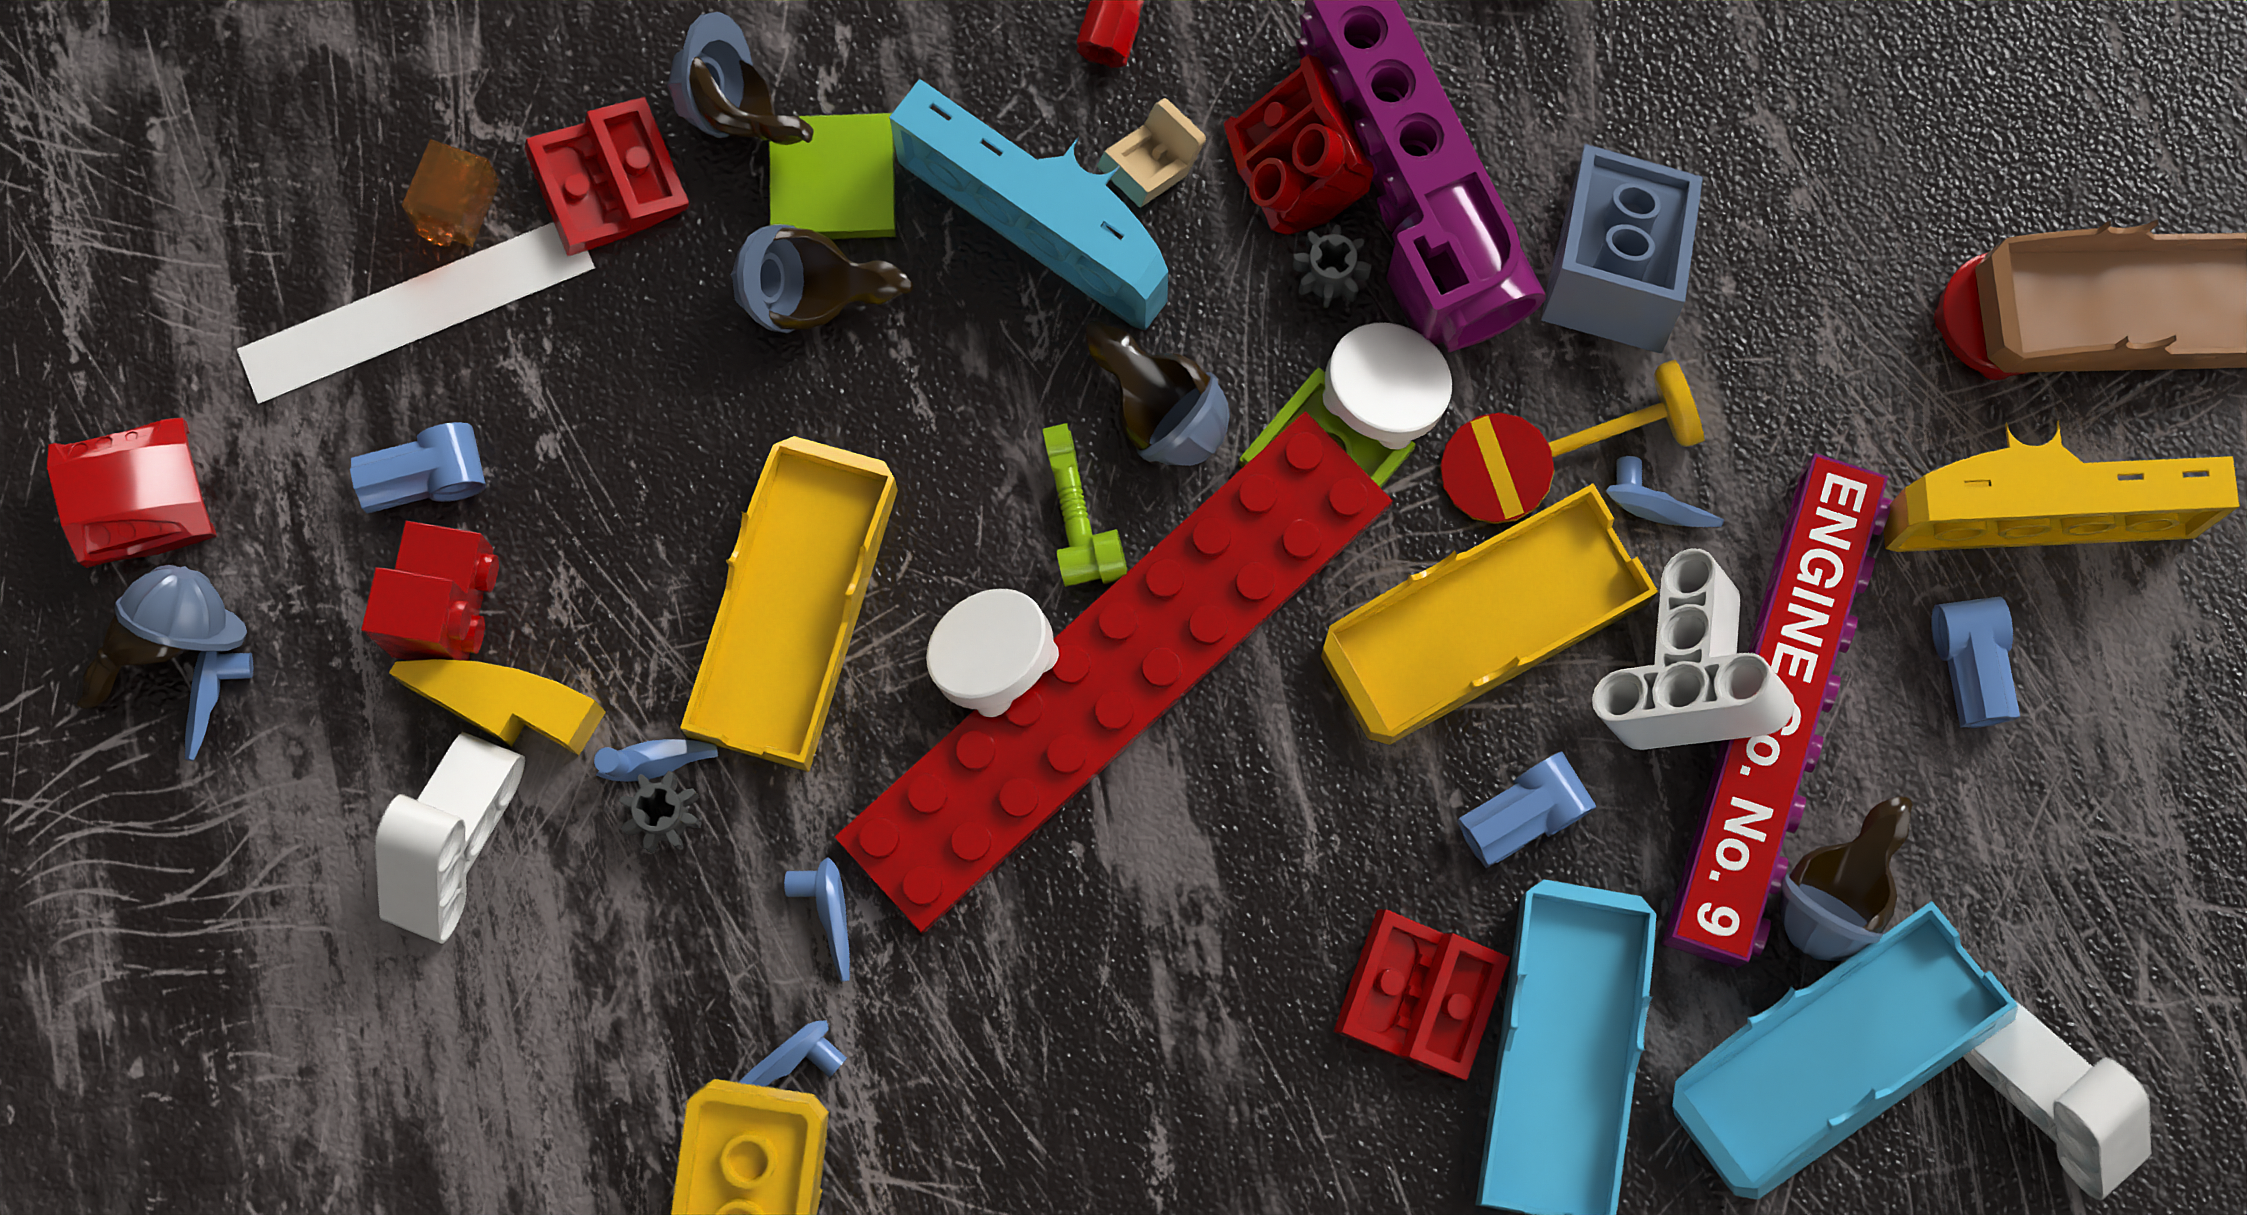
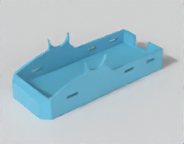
M921 79L918 80L890 115L889 119L897 159L900 165L1128 324L1146 330L1167 303L1168 269L1158 246L1129 208L1106 186L1120 165L1115 170L1106 174H1092L1082 169L1074 156L1075 144L1079 137L1064 156L1037 160ZM934 105L950 116L951 119L949 121L933 111L931 106ZM984 140L1002 152L1001 156L985 147L981 142ZM1107 226L1122 235L1123 238L1121 240L1118 239Z
M1543 880L1520 898L1476 1206L1527 1215H1616L1635 1074L1641 1052L1645 1051L1644 1030L1649 1004L1652 996H1649L1656 913L1641 896Z
M1931 901L1886 932L1878 943L1869 944L1809 987L1795 991L1791 986L1785 996L1772 1007L1757 1016H1747L1748 1023L1721 1043L1676 1080L1672 1105L1674 1116L1735 1196L1759 1200L2016 1019L2018 1004L1991 971L1984 973L1961 946L1960 934Z

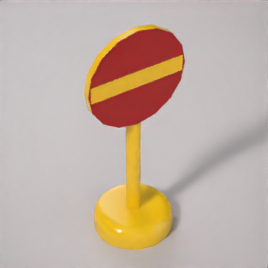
M1675 359L1659 365L1654 372V382L1660 403L1549 443L1538 428L1522 417L1501 412L1477 416L1460 426L1446 444L1441 462L1444 489L1455 507L1472 519L1492 524L1512 522L1536 510L1549 493L1554 475L1553 457L1662 418H1666L1674 438L1681 446L1688 447L1704 442V432L1700 417L1678 362Z

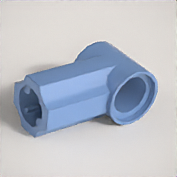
M454 422L436 425L420 432L415 442L351 458L350 473L353 487L361 508L367 514L426 498L441 502L461 500L474 496L486 488L473 427L468 423Z
M1999 596L1935 605L1931 616L1933 641L1939 657L1942 661H1948L1960 728L1993 726L2019 718L2020 713L2008 652L2011 650L2013 643V626L2006 601Z
M1562 751L1530 768L1513 781L1514 786L1458 819L1457 823L1461 828L1464 839L1485 868L1512 855L1544 833L1549 837L1561 831L1597 807Z

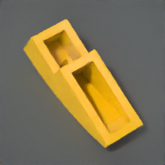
M428 659L395 662L389 671V674L405 687L511 747L526 725L579 756L606 713L594 699L559 682L510 667L477 661Z

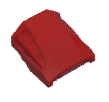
M1309 54L1299 61L1301 67L1238 118L1231 116L1223 123L1238 173L1248 185L1253 202L1261 206L1270 229L1286 235L1329 222L1369 191L1375 169L1373 163L1365 158L1352 124L1336 97L1333 84L1327 76L1325 67L1319 58Z
M184 418L160 420L124 432L66 445L58 443L48 445L47 470L61 526L77 562L85 568L118 560L159 555L217 537L215 527L210 522L202 498L188 443L187 434L190 431Z

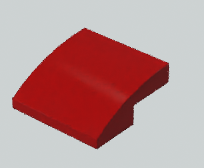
M645 97L587 111L585 123L526 138L524 151L567 256L614 242L654 226L688 209L689 201Z
M1378 909L1333 1032L1460 1080H1467L1510 957L1454 933H1441L1387 909Z

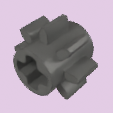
M1335 225L1332 234L1324 235L1321 238L1312 231L1308 232L1306 246L1310 254H1294L1292 266L1293 269L1299 272H1307V275L1300 282L1299 293L1303 295L1313 291L1316 295L1322 297L1324 308L1329 307L1333 298H1338L1342 295L1351 302L1355 301L1358 288L1353 279H1369L1371 264L1357 261V258L1363 251L1365 241L1360 238L1351 242L1348 238L1341 235L1340 225ZM1324 260L1330 266L1340 262L1343 265L1342 272L1339 273L1334 267H1329L1323 271L1320 268L1321 261Z
M671 771L665 774L662 783H651L643 774H640L638 776V783L641 789L636 792L634 797L621 796L619 799L627 809L631 810L633 816L632 819L626 821L621 827L623 832L631 836L644 830L646 834L643 839V848L649 853H653L657 849L659 841H669L678 850L683 849L680 835L687 827L700 828L702 824L695 816L689 814L687 806L698 800L697 792L694 789H686L677 794L675 792L678 784L677 776ZM666 798V802L674 810V814L671 818L661 817L655 826V822L647 815V811L650 806L655 808L661 807Z

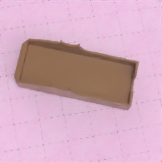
M2158 219L2153 222L2129 228L2111 227V221L2109 220L2099 228L2008 237L1988 252L1975 268L1987 357L2004 373L2247 368V233L2153 234L2150 231L2159 225Z

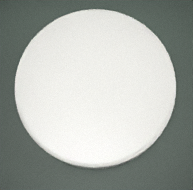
M1366 324L1346 334L1334 349L1325 372L1326 388L1323 393V403L1328 411L1339 416L1355 431L1378 440L1389 449H1401L1406 447L1411 440L1429 432L1440 420L1451 398V373L1441 352L1420 333L1398 324Z
M992 589L974 594L962 600L943 616L930 637L926 660L932 680L950 701L965 708L977 709L985 717H994L1004 713L1010 707L1012 700L1025 693L1035 684L1043 672L1050 670L1055 665L1059 651L1053 641L1051 625L1033 599L1015 590Z

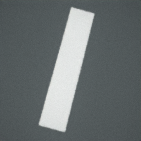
M552 222L238 348L237 351L259 404L587 272L595 267L588 250L567 256L555 224Z

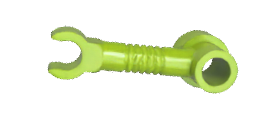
M1067 423L1044 428V440L1057 492L1059 493V502L1062 505L1061 510L1063 511V520L1066 522L1064 525L1069 547L1057 550V558L1064 585L1067 587L1101 578L1103 584L1116 582L1123 575H1127L1128 572L1118 530L1092 534L1090 521L1087 518L1088 513L1086 512L1087 507H1085L1084 495H1082L1083 490L1081 489L1082 485L1071 431H1069Z

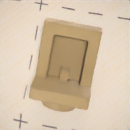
M1164 98L1154 104L1143 126L1104 151L1097 167L1106 174L1115 170L1120 165L1111 180L1141 208L1188 175L1206 141V137L1168 99Z

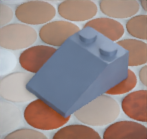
M1584 144L1549 276L1541 320L1662 354L1685 303L1703 177Z

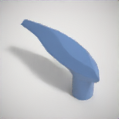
M1625 456L1617 460V485L1609 486L1606 492L1624 510L1635 516L1668 525L1722 527L1724 519L1692 505L1677 501L1665 492L1643 487L1642 460L1640 458Z
M201 651L199 653L190 693L185 734V760L194 761L206 733L210 712L219 697L221 679L253 677L252 653L219 654V651Z
M679 739L653 740L631 745L619 751L610 747L602 748L596 753L594 764L599 770L596 776L612 781H638L640 774H643L647 779L664 776L668 771L672 772L687 763L718 757V750L716 744Z
M827 857L820 862L818 871H787L784 880L786 896L816 897L819 919L827 932L834 966L841 982L849 981V942L846 907L839 870L835 863Z
M815 1021L807 1024L751 1069L739 1083L766 1087L775 1079L789 1075L805 1056L830 1078L847 1057L823 1037L828 1031L827 1021Z

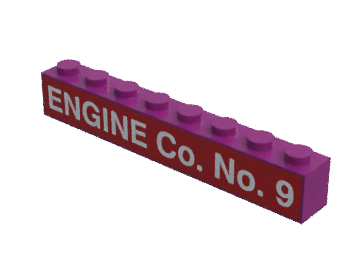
M1817 453L1813 454L1800 471L1747 653H1755L1763 657L1794 697V711L1787 724L1777 732L1763 736L1721 740L1663 936L1662 945L1735 969L1748 963L1751 955L1759 957L1764 949L1771 921L1762 917L1768 894H1778L1781 889V882L1786 875L1788 858L1780 856L1786 832L1794 834L1803 816L1806 797L1797 793L1803 772H1813L1822 750L1823 736L1815 734L1821 711L1829 713L1838 694L1841 677L1832 674L1838 651L1842 653L1848 651L1856 631L1858 617L1850 615L1849 612L1855 592L1860 594L1865 592L1873 572L1875 558L1867 556L1866 553L1872 534L1879 536L1882 533L1890 513V503L1892 500L1883 497L1889 476Z

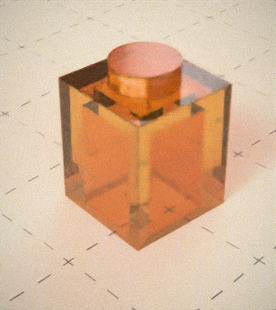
M430 139L401 206L415 225V232L421 237L443 246H450L452 240L473 246L500 180L487 158Z

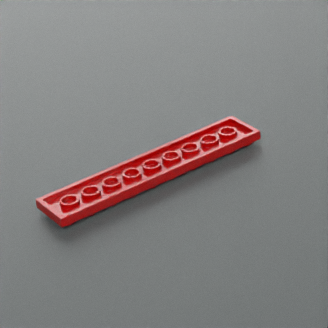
M1305 411L1127 572V575H1123L1053 639L1059 651L1057 662L1050 670L1043 672L1031 688L1018 698L1012 700L1010 707L1004 713L994 717H985L975 709L835 836L836 840L915 927L924 934L1391 507L1393 500Z

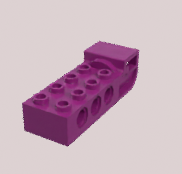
M1305 0L1304 13L1299 16L1301 35L1300 39L1296 40L1297 51L1300 59H1303L1307 54L1319 58L1333 84L1336 97L1352 124L1365 158L1373 163L1375 169L1372 180L1381 195L1377 198V206L1386 227L1393 232L1392 238L1395 243L1386 279L1411 329L1423 335L1425 339L1434 345L1444 342L1448 352H1453L1488 340L1526 319L1546 300L1545 292L1520 247V240L1512 219L1397 0Z

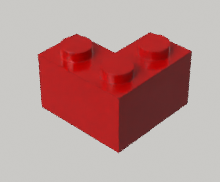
M406 521L395 569L391 570L380 567L375 569L361 630L393 658L411 661L428 659L469 661L470 653L477 654L483 642L485 619L479 613L484 592H492L497 580L499 560L498 556L493 554L494 548L481 533Z

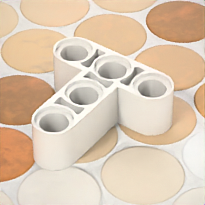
M1690 548L1681 551L1672 557L1664 567L1661 577L1654 665L1620 669L1611 672L1601 679L1594 690L1592 697L1593 709L1624 745L1632 749L1645 750L1763 736L1777 732L1792 717L1795 707L1794 697L1765 659L1755 653L1737 654L1740 613L1739 590L1711 554L1705 550Z
M462 732L452 743L417 800L401 794L394 798L381 820L375 842L379 915L381 920L440 944L448 940L459 921L466 902V874L513 798L523 775L525 756Z
M2016 1002L2018 1004L2016 1019L1963 1057L1988 1083L2056 1142L2059 1162L2075 1183L2093 1198L2103 1200L2151 1155L2150 1104L2148 1095L2139 1082L2119 1063L2108 1057H2103L2092 1067L2027 1009Z

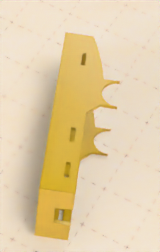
M2059 420L2057 421L2056 433L2052 440L2040 446H2029L2016 440L2010 433L2006 423L2008 448L1982 453L1951 463L1924 475L1908 485L1890 503V513L1883 531L1885 549L1895 552L2195 539L2240 507L2233 456L2083 463L2062 446ZM2206 472L2207 476L2183 477V473ZM2142 475V479L2118 480V476Z
M795 436L773 444L746 513L742 512L740 532L733 553L726 560L729 565L726 588L680 727L688 738L716 744L719 747L807 772L810 771L898 491L895 478L885 461Z
M1593 483L1466 552L1457 554L1454 549L1449 556L1437 564L1417 574H1409L1406 581L1329 626L1321 658L1368 739L1391 745L1651 603L1658 590L1639 558L1631 559L1612 528L1614 517Z
M717 1079L711 1080L697 1090L687 1101L671 1215H817L823 1190L820 1187L829 1112L813 1094Z

